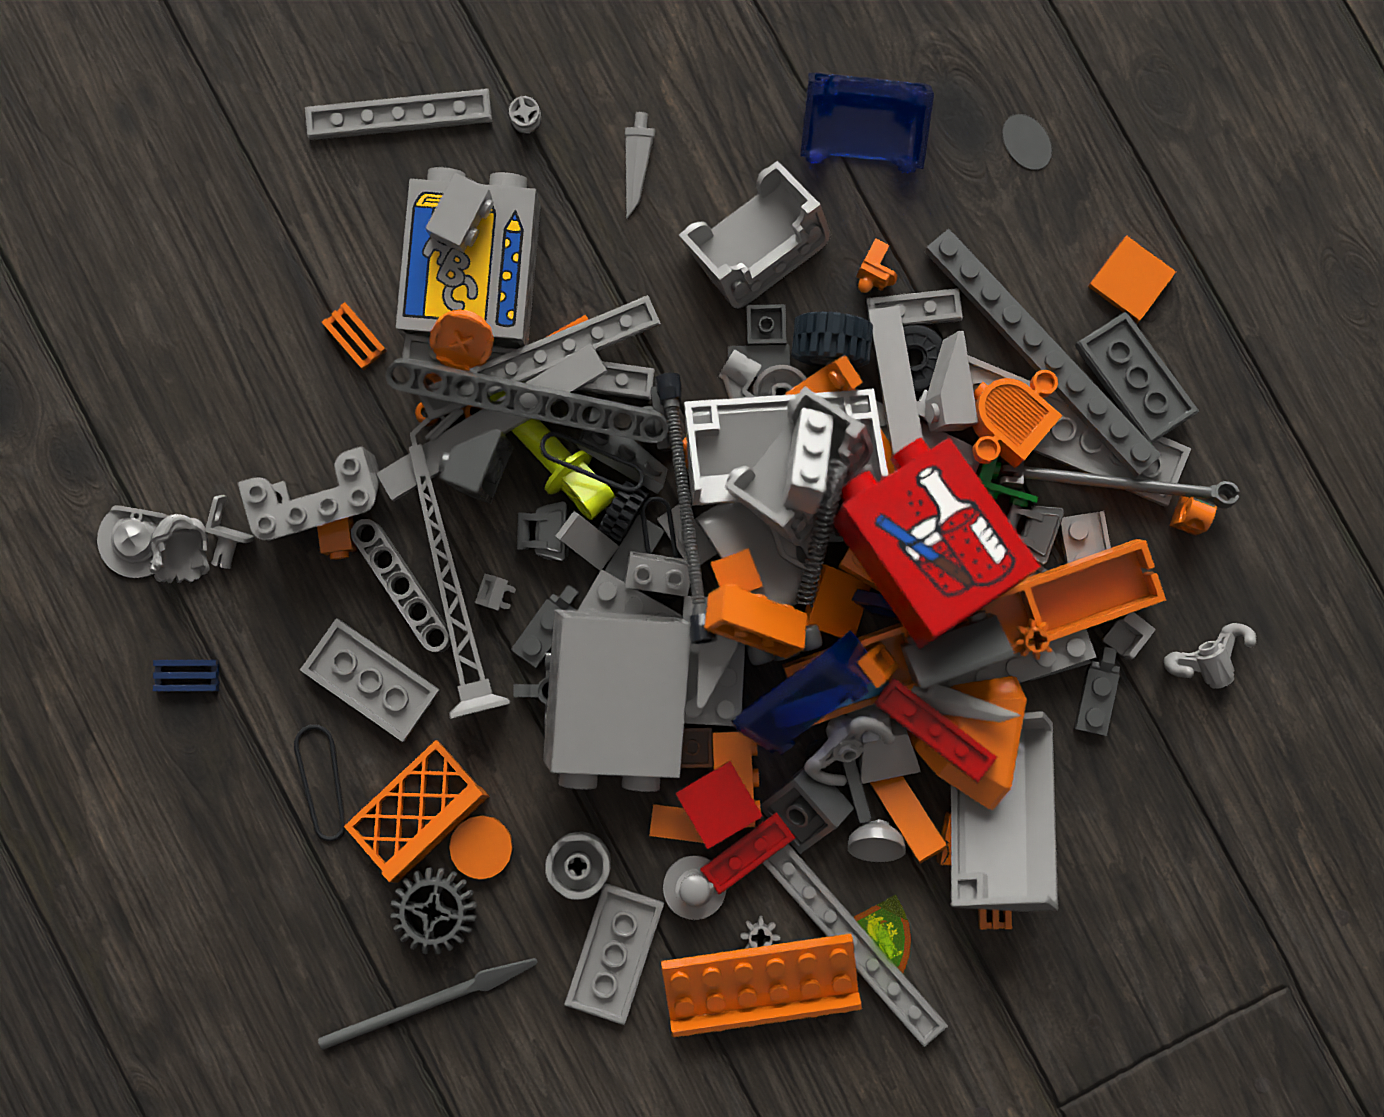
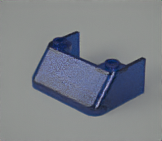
M850 630L829 649L763 697L760 696L731 720L732 724L738 732L771 754L778 751L782 755L796 744L793 739L847 700L851 699L855 703L869 692L866 686L871 680L857 663L867 653V650Z

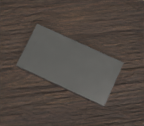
M1124 312L1076 343L1075 348L1125 417L1150 443L1155 442L1199 412L1198 408L1127 312Z

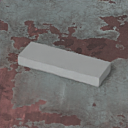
M959 288L866 299L867 313L871 309L899 306L903 326L955 322L963 319Z

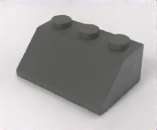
M985 610L977 611L967 618L968 621L959 623L922 649L918 648L910 635L907 636V642L900 644L912 681L920 688H924L1015 656L997 616L992 613L986 614Z

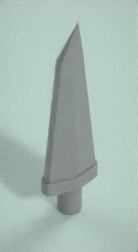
M636 112L635 126L625 128L627 218L640 202L653 138H655V129L647 128L648 114L644 112Z
M940 683L930 685L928 689L913 686L911 689L914 694L939 713L993 722H1003L1021 716Z

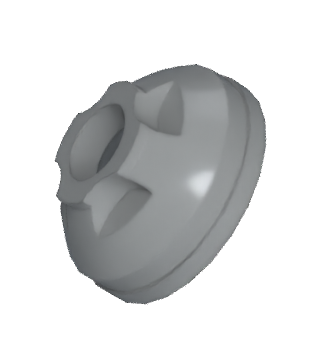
M884 820L864 822L862 826L853 831L849 836L848 852L852 856L864 861H894L901 858L906 851L904 837L895 828L891 827L889 822Z

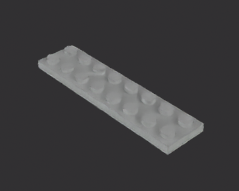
M968 355L973 392L982 382L989 385L1003 378L1016 379L1030 387L1029 380ZM1055 391L1050 396L1043 398L1063 416L1033 449V452L1083 473L1135 478ZM1162 436L1151 443L1161 456L1135 479L1178 483L1192 448ZM1126 490L1164 507L1169 505L1172 495Z

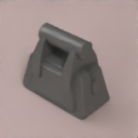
M561 501L539 507L536 513H518L517 550L535 549V553L539 557L550 561L553 559L564 563L569 560V547L555 537V535L570 517V505ZM530 522L536 523L535 541H529Z
M1011 504L1007 515L1008 521L1016 530L1019 519L1026 520L1019 536L1039 565L1046 564L1064 515V509L1034 505L1033 507L1031 506V509L1027 510L1018 505Z

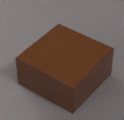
M712 727L683 728L680 768H712Z

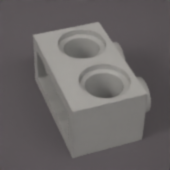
M629 551L625 587L688 597L690 577L687 560Z

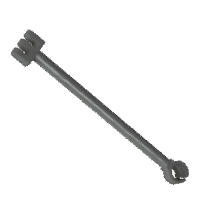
M1001 457V463L1005 465L1001 466V474L1004 477H1001L1000 485L1008 488L1021 489L1024 479L1208 499V502H1213L1222 509L1231 508L1238 500L1239 496L1237 494L1240 492L1238 487L1229 481L1220 482L1217 486L1211 485V487L1028 467L1024 466V461L1014 468ZM1219 495H1225L1229 501L1223 500Z

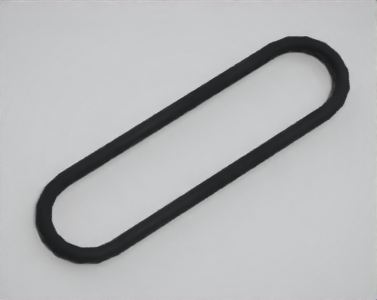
M549 432L541 439V453L552 462L629 493L639 490L644 484L643 471L639 466L560 432ZM550 437H560L632 467L639 474V483L635 487L628 488L557 459L546 452L545 442Z
M661 497L648 498L642 504L640 511L646 553L651 554L645 509L649 503L659 501L666 507L673 557L678 558L671 507ZM652 592L655 599L664 604L673 603L680 597L675 595L673 598L663 599L657 592Z

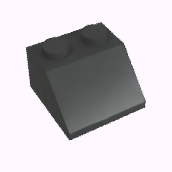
M804 767L760 804L761 810L768 818L775 812L778 813L796 839L790 843L799 854L836 829L854 809L853 805L836 786L817 782L804 771Z

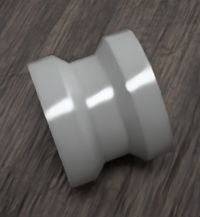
M520 96L510 104L509 116L513 127L518 132L531 133L540 126L541 113L537 102L533 98Z

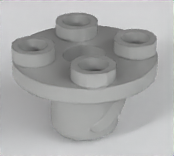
M697 855L686 856L678 859L668 869L663 882V893L668 906L677 915L690 920H699L712 915L722 905L726 890L718 895L713 884L708 881L700 870L710 859Z

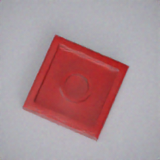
M731 761L675 793L707 849L763 817Z

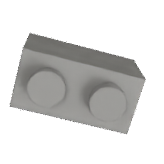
M454 172L425 228L429 236L464 253L467 246L472 247L479 234L477 226L482 217L486 219L489 216L494 201L491 200L490 190Z

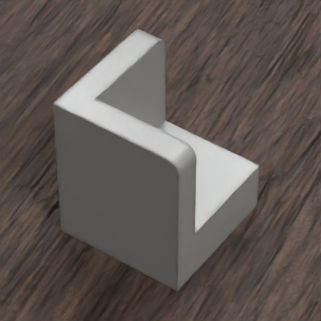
M1132 612L1119 617L1102 641L1110 648L1117 649V653L1124 659H1134L1156 629Z

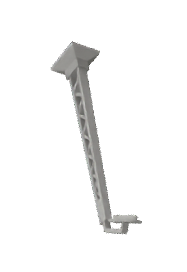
M458 409L451 412L446 418L444 416L439 417L442 421L425 436V439L434 441L464 411ZM427 417L410 433L412 446L409 447L460 683L457 689L461 702L449 712V717L454 718L509 704L510 702L507 698L492 694L489 679H485L422 445H417L415 435L431 422ZM421 477H425L423 484L421 483ZM426 487H428L430 496L424 493ZM425 500L432 504L428 511ZM433 512L435 513L437 524L429 519ZM431 526L440 532L435 540ZM441 539L446 554L435 548ZM437 555L448 561L442 573ZM449 569L455 587L443 581ZM444 588L457 594L450 608L448 607ZM458 602L465 625L450 616ZM452 623L467 632L458 647ZM468 640L475 663L459 655ZM460 662L477 669L480 681L465 684Z

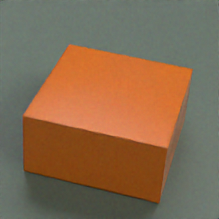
M750 548L711 562L720 587L724 584H735L742 590L749 592L764 586Z

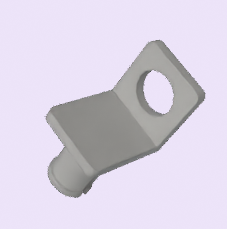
M219 495L213 498L205 532L215 534L218 537L211 564L214 566L220 564L221 568L231 569L236 544L239 542H251L254 540V536L220 526L227 496Z

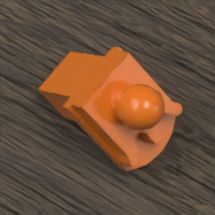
M878 239L874 240L856 276L860 279L858 288L862 293L871 291L873 286L883 291L884 287L894 285L898 278L895 271L880 264L889 245Z

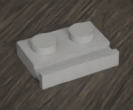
M1104 511L1062 518L1059 530L1065 564L1111 548Z

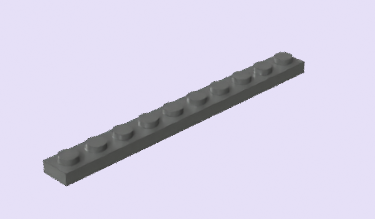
M947 229L926 247L924 252L1036 372L1049 370L1056 375L1058 386L1055 392L1135 478L1161 456L1155 447L950 229Z

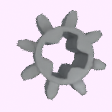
M759 916L758 923L755 924L747 920L748 933L740 934L742 939H749L745 949L769 946L773 941L780 940V935L771 933L776 926L775 922L773 921L767 926L764 924L762 916ZM758 929H763L765 935L769 936L763 939L762 944H757L756 938L752 937V935H757Z

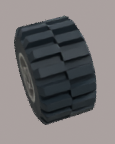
M808 312L795 317L791 356L801 363L824 367L833 360L846 355L853 368L865 366L870 363L873 324L864 318L845 313Z

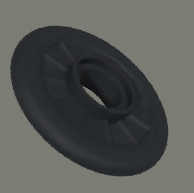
M903 326L907 352L916 350L922 355V363L919 366H910L914 391L927 390L931 383L943 340L936 332L925 326Z

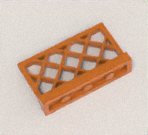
M435 740L344 827L382 870L381 873L388 882L398 883L476 810L489 795L471 778L438 740ZM436 751L444 757L443 772L427 771L428 758ZM449 764L456 772H449ZM422 765V771H415ZM410 775H421L420 793H404L405 780ZM427 775L443 776L442 794H426ZM449 776H460L468 784L459 794H448ZM399 786V793H392ZM388 796L398 797L397 815H381L382 801ZM404 797H420L419 816L403 815ZM426 798H442L441 811L436 816H425ZM447 798H454V799L447 805ZM376 808L375 814H370ZM364 818H375L374 837H363L355 827ZM381 819H397L396 838L380 837ZM403 819L419 820L418 833L413 838H401ZM424 820H431L424 826ZM367 841H374L373 847ZM379 841H395V854L387 862L379 855ZM401 842H407V843L401 848Z

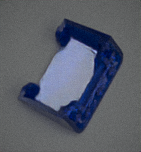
M809 73L800 157H806L805 161L811 163H824V158H830L831 155L892 161L894 165L898 166V171L908 173L916 172V168L924 169L934 92L931 86L915 82Z

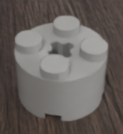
M587 832L569 833L560 838L549 851L545 864L546 876L552 887L561 895L570 899H585L598 892L607 881L611 869V858L606 845L595 835ZM576 857H579L581 862L587 864V866L583 867L581 873L577 872L576 867H571L570 865L574 863Z

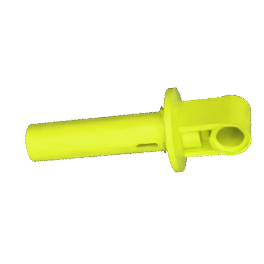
M501 391L490 396V398L496 401L505 396L506 393ZM531 418L511 430L552 474L545 485V490L548 494H555L562 490L589 520L593 519L612 503L615 495L607 484L544 457L541 453L540 442L543 436L549 433L550 430L540 420ZM555 436L546 440L545 450L549 455L595 474L588 467L592 459L591 455L583 450L572 455Z

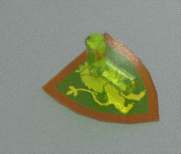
M895 894L854 916V919L883 950L887 958L891 959L898 969L904 973L910 954L911 935L905 911Z

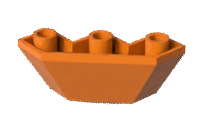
M1014 676L958 684L950 687L1021 715L1003 722H993L942 714L998 757L978 784L907 730L913 748L937 776L990 810L995 809L1012 786L1027 701L1017 677Z

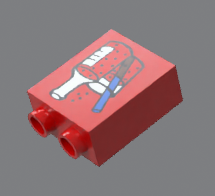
M922 437L912 441L890 458L897 471L877 482L870 470L849 481L840 489L841 494L839 496L845 504L842 505L836 514L833 523L919 649H922L1023 582L1041 567L950 437L931 449Z

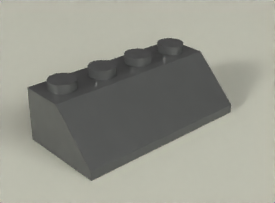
M493 429L453 446L450 454L445 453L439 465V471L442 472L440 478L456 491L491 505L514 447L503 431Z

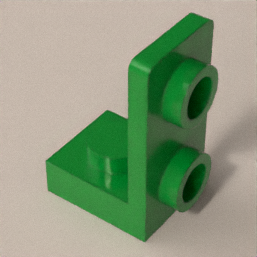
M998 457L989 464H979L976 475L994 500H997L998 496L1010 499V505H1018L1023 509H1027L1028 505L1032 506L1037 503V496L991 483L992 479H997L1000 472L1001 462L997 461Z

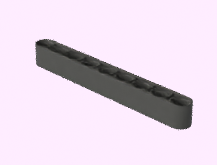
M408 358L395 360L386 371L387 383L393 389L648 443L661 442L668 434V424L665 416L655 410ZM397 366L407 368L410 373L409 381H398L394 376V368ZM429 373L438 374L442 379V386L437 389L429 387L425 382V376ZM460 380L470 381L474 386V392L470 395L461 394L457 389V382ZM499 386L505 391L506 398L500 402H495L489 397L488 390L491 387ZM525 393H531L537 398L538 403L533 408H525L520 403V396ZM555 400H564L568 404L569 410L565 414L558 415L552 411L551 404ZM586 407H596L601 413L599 418L595 421L586 420L582 415ZM619 413H626L631 417V423L627 427L620 428L614 424V417ZM656 419L662 423V429L659 433L650 434L645 430L646 423L649 420Z

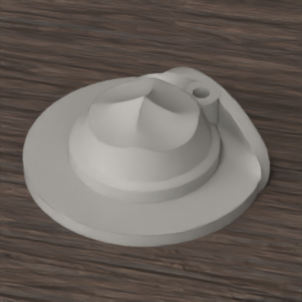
M113 506L102 520L98 530L97 544L103 561L111 570L122 576L143 578L155 574L150 572V562L154 555L151 547L152 533L156 530L159 523L169 515L131 507Z

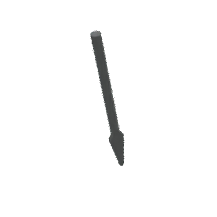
M532 958L482 970L473 979L318 1038L321 1050H324L477 990L489 991L535 966L537 959Z

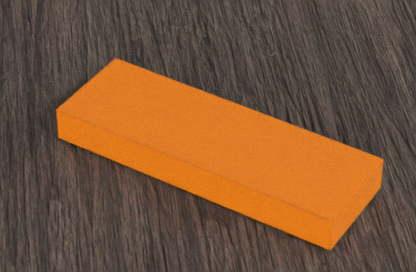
M903 776L870 782L920 864L947 848L946 843Z

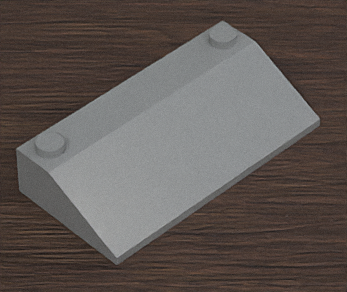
M874 389L816 393L866 426L874 449L869 461L858 475L870 470L877 482L886 478L888 472ZM795 394L684 402L692 506L740 502L724 486L727 483L729 474L734 469L741 468L742 466L752 469L789 424L787 404Z
M1043 711L1024 713L1012 786L994 810L987 809L951 785L952 907L1009 911L1058 910L1053 722Z

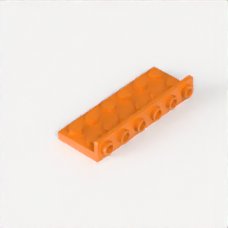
M851 933L661 961L673 1037L753 1027L761 1024L786 1022L788 1020L808 1017L814 1018L835 1013H848L862 1009Z

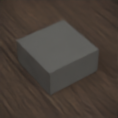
M785 304L746 306L747 346L786 345Z

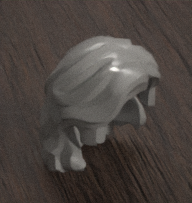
M172 514L163 519L152 533L151 547L154 555L150 562V572L155 573V579L159 582L167 581L172 583L176 577L177 583H181L183 580L191 583L194 579L198 580L201 575L207 574L210 567L204 551H207L209 541L204 524L196 518H189L181 514Z

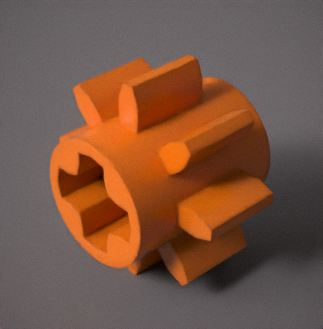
M1029 619V627H1016L1020 635L1019 639L1013 640V643L1022 645L1023 649L1020 655L1025 657L1032 651L1034 659L1040 660V652H1052L1049 643L1056 636L1047 634L1046 630L1049 624L1043 622L1037 628L1036 622L1033 619ZM1033 632L1040 635V640L1035 642V646L1028 643V639L1033 637Z

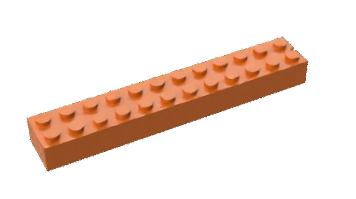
M1135 539L1030 576L981 610H985L986 614L992 613L997 616L1014 654L1023 649L1022 645L1013 643V640L1019 639L1020 635L1016 627H1029V619H1033L1036 622L1037 628L1043 622L1049 624L1046 632L1056 636L1053 639L1056 640L1166 601L1158 574L1153 572L1142 573L1141 568L1151 569L1155 566L1146 540ZM898 623L782 664L793 698L796 699L865 676L866 673L857 662L879 642L884 644L899 664V668L888 679L889 683L894 677L909 690L913 686L919 687L912 681L900 644L907 642L906 637L909 636V633L902 623ZM1033 632V637L1028 639V643L1035 646V642L1040 640V635ZM879 695L802 720V723L807 728L874 704Z

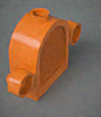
M1049 370L1038 371L1030 380V387L1019 380L1003 378L989 385L982 382L976 388L974 398L978 423L972 426L980 438L972 447V454L976 461L982 464H989L1000 455L1012 467L1016 468L1033 451L1063 416L1043 399L1050 396L1058 386V379L1053 372Z

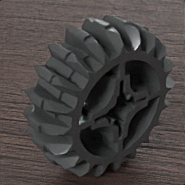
M432 867L425 869V878L419 870L415 871L413 877L416 883L408 877L405 878L403 884L408 890L399 887L395 890L397 896L401 897L402 900L395 899L391 901V906L400 908V911L390 914L391 919L401 920L400 923L393 927L394 931H400L404 928L406 933L402 935L400 940L405 942L409 937L413 938L414 940L410 946L413 950L417 948L419 943H423L422 953L424 954L429 952L431 945L434 947L435 954H440L442 952V943H444L448 951L454 948L452 938L461 944L465 939L460 931L468 934L472 931V927L465 923V921L473 922L476 920V915L467 913V910L477 907L476 902H466V899L474 894L473 890L463 893L461 888L466 885L467 881L463 879L456 885L453 881L457 873L451 872L446 879L444 878L445 868L442 867L438 869L436 877H434ZM434 885L427 901H410L418 888ZM443 888L447 889L454 896L458 904V910L444 902ZM435 900L436 909L443 914L440 915L438 913L432 921L431 911L426 910L425 907L429 908ZM409 911L423 919L424 933L413 924ZM440 920H457L455 927L450 932L434 936L435 929Z

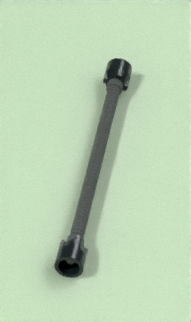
M665 373L658 375L655 378L660 404L664 406L668 416L667 423L671 439L674 473L676 474L675 481L677 482L680 516L682 517L681 524L683 525L686 560L689 569L691 596L693 597L692 603L694 605L692 615L690 616L689 628L691 643L706 644L716 641L717 634L704 630L707 606L703 596V581L701 580L702 576H700L701 568H699L698 545L696 544L681 424L679 423L678 409L680 408L679 403L682 402L681 379L678 373Z

